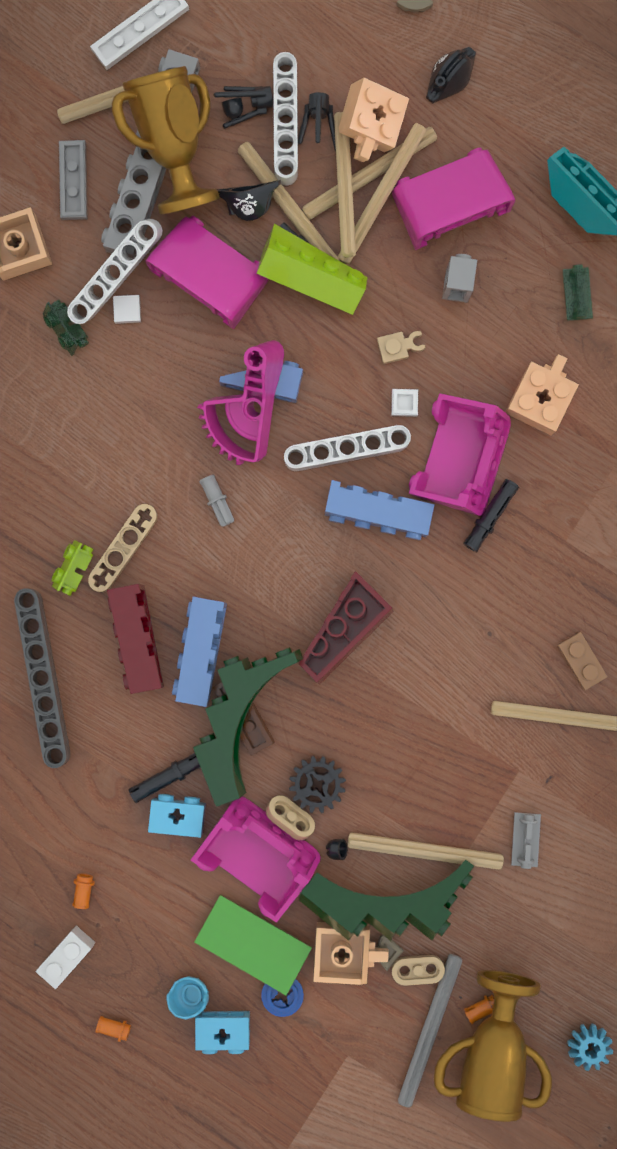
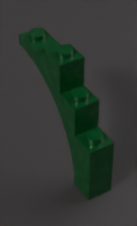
M290 647L275 653L277 658L268 661L266 657L251 662L252 666L248 657L240 660L239 656H235L223 661L225 666L217 670L226 694L212 699V705L205 708L214 733L199 738L200 743L193 747L216 807L237 800L247 793L242 780L239 758L240 737L246 715L254 699L269 680L286 667L303 659L300 649L292 652Z
M465 860L451 875L432 887L408 895L388 897L353 892L338 886L319 873H316L300 892L299 901L348 941L354 934L358 937L367 926L366 922L390 941L396 934L400 937L409 926V923L430 940H433L437 934L442 937L450 927L451 923L448 922V919L452 913L449 909L458 898L455 893L460 887L465 889L471 882L473 876L470 873L474 865Z

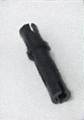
M508 479L504 480L483 515L474 522L475 526L463 542L464 546L477 553L487 536L493 533V527L520 488L516 483Z
M193 753L178 762L175 760L165 770L129 788L128 790L133 801L137 804L139 801L167 787L171 783L179 779L180 781L186 779V775L201 768L196 754Z

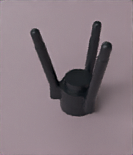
M224 86L223 90L225 92L214 93L216 98L250 97L251 106L257 107L252 112L224 123L223 128L234 126L257 115L267 114L266 108L273 107L270 86Z
M321 92L312 93L309 95V104L304 106V117L299 132L298 144L303 142L310 115L311 118L316 119L315 142L320 143L321 119H325L327 115L334 150L336 151L333 105L329 104V95Z

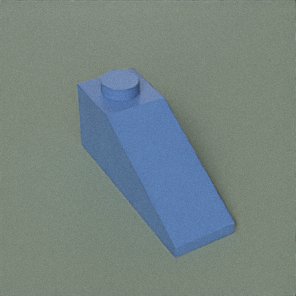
M284 361L274 396L275 399L292 403L297 402L303 376V369L299 368V364ZM246 371L221 376L219 380L220 386L244 391Z

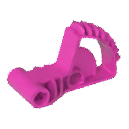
M275 340L253 346L245 352L244 363L247 366L243 394L214 397L199 404L197 407L204 411L203 414L199 415V419H205L206 424L202 425V429H209L210 433L207 434L206 438L210 439L213 437L215 440L212 447L220 446L219 454L223 455L227 452V460L231 461L236 457V465H241L245 461L258 462L267 454L274 396L284 359L283 346ZM254 401L260 405L261 413L255 411ZM225 403L226 415L233 429L242 437L257 442L255 453L239 447L226 435L218 420L215 404Z

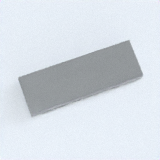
M85 140L59 141L60 218L62 220L88 219Z

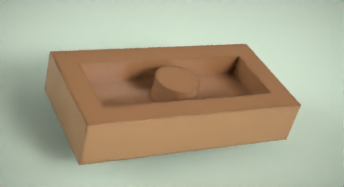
M581 632L576 633L557 645L583 690H587L608 677Z

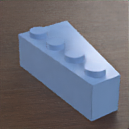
M331 481L325 516H329V521L344 524L345 520L355 522V527L370 529V525L381 527L380 532L395 535L396 531L405 532L406 538L421 540L422 536H428L435 504L405 497H398L396 499L393 498V495L380 491L368 493L363 487L355 485L344 488L340 487L341 482Z
M193 597L192 602H189L187 617H189L188 628H184L182 643H185L184 652L179 654L177 669H181L179 680L175 679L172 695H176V702L203 707L209 705L227 603Z

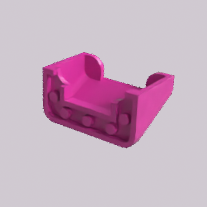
M476 148L470 151L467 157L415 178H402L397 181L396 187L392 190V196L415 250L427 246L426 241L434 237L435 239L440 238L442 233L484 216L492 217L495 211L498 217L509 213L515 203L514 195L489 151L482 150V148Z
M195 216L190 218L184 217L146 259V264L152 273L159 278L163 275L165 280L173 282L207 306L213 314H218L224 319L223 323L234 330L269 279L256 274L259 261L255 260L253 263L203 228V222Z
M439 393L438 399L432 407V415L436 422L439 423L425 471H418L416 475L411 477L409 494L481 516L488 504L510 431L511 419L497 405Z
M241 797L232 801L193 855L191 861L203 871H214L218 866L225 869L261 896L258 901L261 913L277 923L309 883L321 857L312 845L305 840L292 838L270 821L265 811L250 800Z

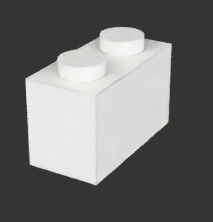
M76 925L36 972L56 989L87 955L96 942Z

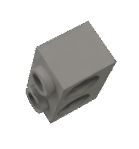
M456 254V257H450L446 268L442 299L468 303L474 288L476 259H471V256L467 254Z

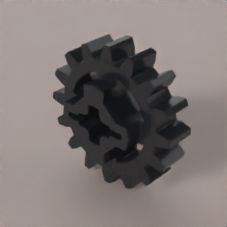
M312 755L310 763L302 759L303 767L295 766L293 768L297 776L293 775L289 778V780L295 782V785L289 787V791H296L297 793L293 796V800L301 799V809L309 805L310 813H313L315 807H319V811L324 813V806L326 805L331 810L334 809L332 801L341 802L338 793H344L346 790L340 786V783L346 781L345 777L338 776L342 772V768L334 769V760L325 763V756L323 755L320 761H316L315 756ZM313 767H323L329 771L320 773L316 772ZM303 773H305L308 778L307 784L300 789V779ZM311 774L318 781L324 780L322 783L324 794L317 787L311 788L313 785ZM335 779V789L330 796L327 790L328 785ZM310 795L318 796L321 801H312L306 797Z

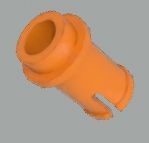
M77 874V878L74 879L76 887L72 906L77 909H88L90 906L91 887L95 885V881H93L92 875Z
M485 995V999L464 1008L471 1024L492 1014L494 1006L493 995L489 997Z
M100 1016L96 1033L118 1038V1042H121V1040L127 1041L131 1025L127 1024L125 1020L122 1023Z

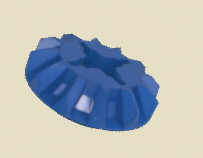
M295 979L290 988V993L287 994L288 1004H286L282 998L274 999L278 995V991L264 984L261 994L264 1007L271 1014L279 1017L294 1014L303 1002L304 993L302 985Z

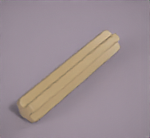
M123 86L59 108L57 114L62 124L112 107L114 96L125 90Z

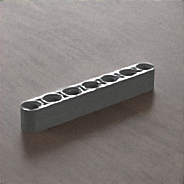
M24 588L16 593L14 603L43 761L48 767L58 768L69 761L70 747L43 599L38 591ZM31 593L34 597V604L27 608L23 604V597ZM31 619H36L39 623V629L34 634L27 628V624ZM37 644L44 650V654L40 659H36L32 654V649ZM41 670L48 674V682L45 685H41L37 681V674ZM45 696L50 697L53 701V707L50 711L45 710L41 705V701ZM49 722L57 725L58 733L56 736H50L47 733L46 726ZM54 748L62 752L63 758L61 762H55L51 758V751Z

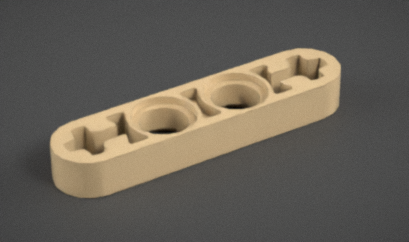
M141 504L128 518L89 575L88 583L93 590L105 592L113 586L158 519V514L152 506ZM149 509L151 510L149 515L152 519L150 522L145 520L142 523L141 527L145 528L142 533L137 527L132 526L131 523L135 521L138 524L142 518L139 515L140 511L146 512ZM129 530H134L138 535V540L133 545L126 544L123 539L124 534ZM118 551L122 554L123 561L119 566H112L109 563V556L112 552ZM103 564L107 568L116 571L113 576L108 572L105 577V581H107L106 586H96L97 580L94 579L95 576H102L106 571L101 568Z

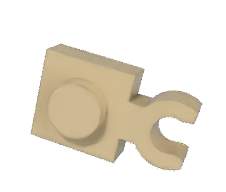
M415 331L410 334L409 338L405 339L403 332L378 337L377 343L383 365L407 359L409 357V350L416 353L422 352L425 349V345L416 346L413 343V339L422 336L421 331Z

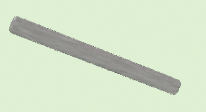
M449 954L445 963L444 976L438 983L398 1097V1103L402 1106L410 1108L413 1104L462 964L461 957Z

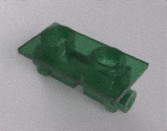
M577 264L573 265L571 269H563L567 321L593 319L589 267Z
M60 300L52 304L48 302L43 311V319L49 328H53L57 334L61 347L68 350L70 355L73 356L78 346L83 348L88 345V336L79 324L75 323L69 326L68 323L71 320L67 313L68 307L64 302L61 303Z

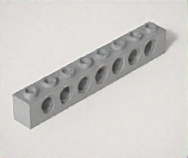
M169 49L166 58H161L158 72L186 66L187 75H198L200 70L198 58ZM190 84L191 92L193 91L194 84ZM137 146L134 154H130L127 159L126 170L128 172L126 178L121 179L119 183L118 194L120 196L117 204L113 203L109 218L112 220L109 228L104 229L101 238L106 252L111 254L130 233V231L120 233L119 228L125 223L132 225V230L140 221L150 219L167 169L159 165L154 159H144L143 156L147 150ZM140 175L148 177L147 181L143 184L135 183L136 178ZM137 199L140 201L138 207L134 209L127 207L130 200ZM144 225L143 235H145L148 225ZM128 245L126 253L128 257L135 259L137 256L136 248Z

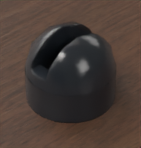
M233 98L222 102V108L227 117L235 119L241 116L243 112L242 98Z
M333 839L327 843L326 849L329 851L326 854L330 859L344 860L346 858L348 847L344 839Z

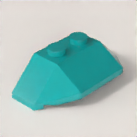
M562 147L547 160L552 197L587 233L617 236V190L589 161L577 154L570 153L567 148Z

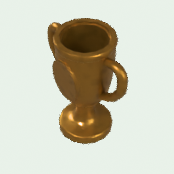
M186 66L123 82V89L125 91L116 94L112 101L113 117L121 134L131 144L147 150L159 165L169 169L173 193L167 200L158 204L160 214L188 209L220 198L216 189H202L198 187L191 172L190 162L197 151L198 135L207 124L211 102L205 81L199 75H187ZM190 84H194L198 91L200 99L199 116ZM125 100L129 102L140 137L131 130L126 122L122 109V104Z
M481 970L477 972V983L483 988L491 990L494 994L492 1016L484 1020L477 1027L472 1037L462 1039L450 1045L440 1056L435 1067L434 1086L440 1094L446 1097H456V1106L470 1115L492 1121H517L522 1117V1105L533 1109L540 1108L547 1103L551 1094L552 1077L544 1058L525 1044L522 1031L514 1021L516 1004L519 998L538 995L541 985L536 980L526 976L503 971ZM468 1048L460 1087L446 1086L444 1078L448 1063L455 1054L462 1049ZM526 1055L533 1059L541 1074L540 1093L536 1098L531 1099L524 1097Z

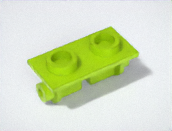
M74 540L73 544L67 546L63 554L65 560L61 568L58 567L52 576V582H54L52 587L57 591H60L61 587H63L61 592L71 596L72 592H76L83 575L75 572L76 568L78 567L86 571L93 557V554H91L93 548L84 545L81 549L82 543Z

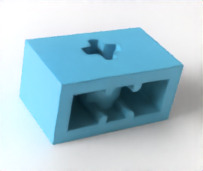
M158 794V798L151 800L148 832L201 838L203 835L206 803L200 802V798L185 797L183 801L174 800V795ZM176 809H180V814H184L179 821H176L175 816L171 815Z
M203 1011L195 1017V1050H202L203 1054H215L218 1050H228L230 1054L244 1053V1050H249L250 1011ZM220 1029H225V1038L221 1037Z

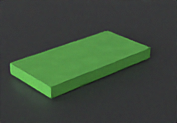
M223 895L219 896L195 940L196 944L284 995L288 994L312 949L310 945Z

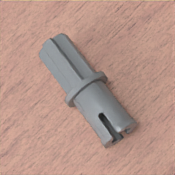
M213 474L200 480L199 482L209 500L207 504L212 507L220 526L224 527L234 522L232 513L225 500L227 496L222 494L215 475Z

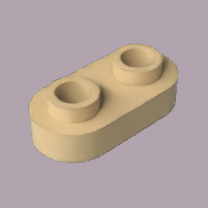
M276 796L267 804L266 814L269 820L292 838L305 840L314 832L315 822L313 818L287 797ZM275 809H279L281 811V815L277 814L275 812ZM296 825H300L302 827V831H299L296 828Z
M435 955L405 956L398 958L393 963L391 971L394 980L398 984L407 986L437 983L443 978L445 967L442 960ZM428 964L436 966L433 972L426 970ZM408 966L409 972L402 974L400 968Z

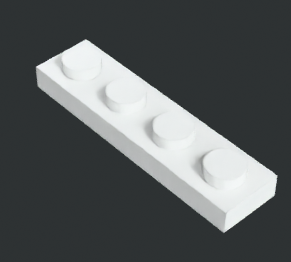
M152 0L90 46L91 50L105 69L108 70L189 10V5L185 0Z

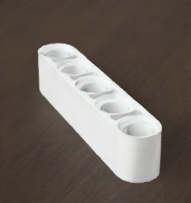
M282 52L275 57L273 63L274 171L276 178L281 180V184L288 186L292 185L298 176L297 62L294 55ZM285 64L292 68L288 72L279 70L280 66ZM283 90H289L292 95L284 98L279 93ZM284 115H288L292 118V121L285 124L280 122L279 119ZM283 141H290L293 144L289 149H282L279 145ZM284 166H289L293 169L289 175H283L279 170Z
M154 219L140 221L130 231L70 303L67 313L72 322L83 324L91 320L161 238L162 227L158 221ZM144 225H149L153 228L154 235L152 239H148L143 235ZM128 245L136 248L137 256L135 259L128 257L126 253ZM111 265L119 268V278L111 276L109 271ZM95 284L102 287L104 292L102 298L94 294L93 287ZM78 304H82L87 309L86 317L78 314Z
M396 425L290 446L285 451L284 462L290 470L301 471L400 452L408 446L411 434L406 427ZM396 432L402 433L405 436V443L402 445L394 444L391 440V435ZM370 437H375L379 440L380 447L376 450H371L366 446L365 441ZM344 442H349L354 446V452L350 455H345L340 451V445ZM319 447H324L329 452L328 457L324 460H319L314 455V451ZM293 452H299L303 455V461L298 465L291 464L288 460L289 455Z

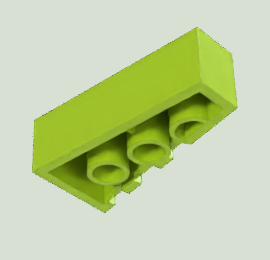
M274 224L263 248L256 273L352 315L366 290L367 276L363 275L360 271L347 266Z

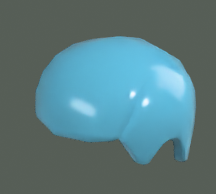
M191 976L177 980L166 996L168 1009L175 1017L185 1020L195 1018L207 1006L209 1000L207 986L199 978Z

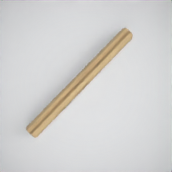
M337 112L334 115L341 253L344 258L356 255L350 137L339 133L338 127L343 112Z
M418 123L413 125L355 226L356 252L425 135L426 128ZM341 251L338 255L339 260L345 264H350L353 257L344 258Z
M432 127L426 128V133L414 154L436 141L437 135ZM402 144L353 174V193L387 172ZM338 185L303 206V213L309 220L339 202Z
M249 142L243 143L238 148V153L261 183L278 180ZM282 184L278 186L273 192L272 197L301 235L307 239L309 244L339 260Z
M493 701L491 705V714L497 716L617 731V716Z
M350 833L348 837V847L352 849L462 864L467 860L477 867L498 870L502 869L504 862L503 855L498 853L359 833Z

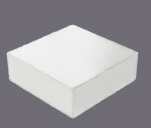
M139 295L113 296L115 324L141 323Z
M392 389L391 416L417 417L418 390Z

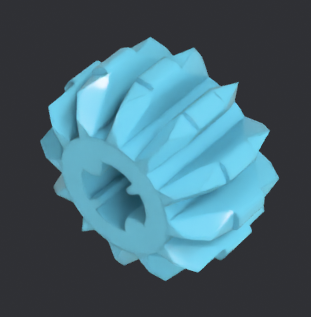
M581 1024L580 1029L582 1032L578 1033L572 1030L571 1034L575 1039L567 1040L568 1046L572 1048L568 1051V1054L571 1058H575L574 1063L576 1066L583 1064L584 1069L589 1071L593 1064L596 1070H600L599 1062L602 1061L604 1064H608L609 1060L605 1055L613 1054L612 1048L608 1047L612 1044V1039L605 1037L607 1033L605 1029L597 1030L595 1024H591L589 1030L586 1029L584 1024ZM589 1043H592V1044H593V1045H592V1049H593V1050H591V1051H588V1050H587Z

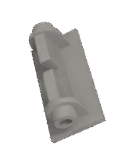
M514 812L511 865L521 866L524 869L538 867L541 814Z

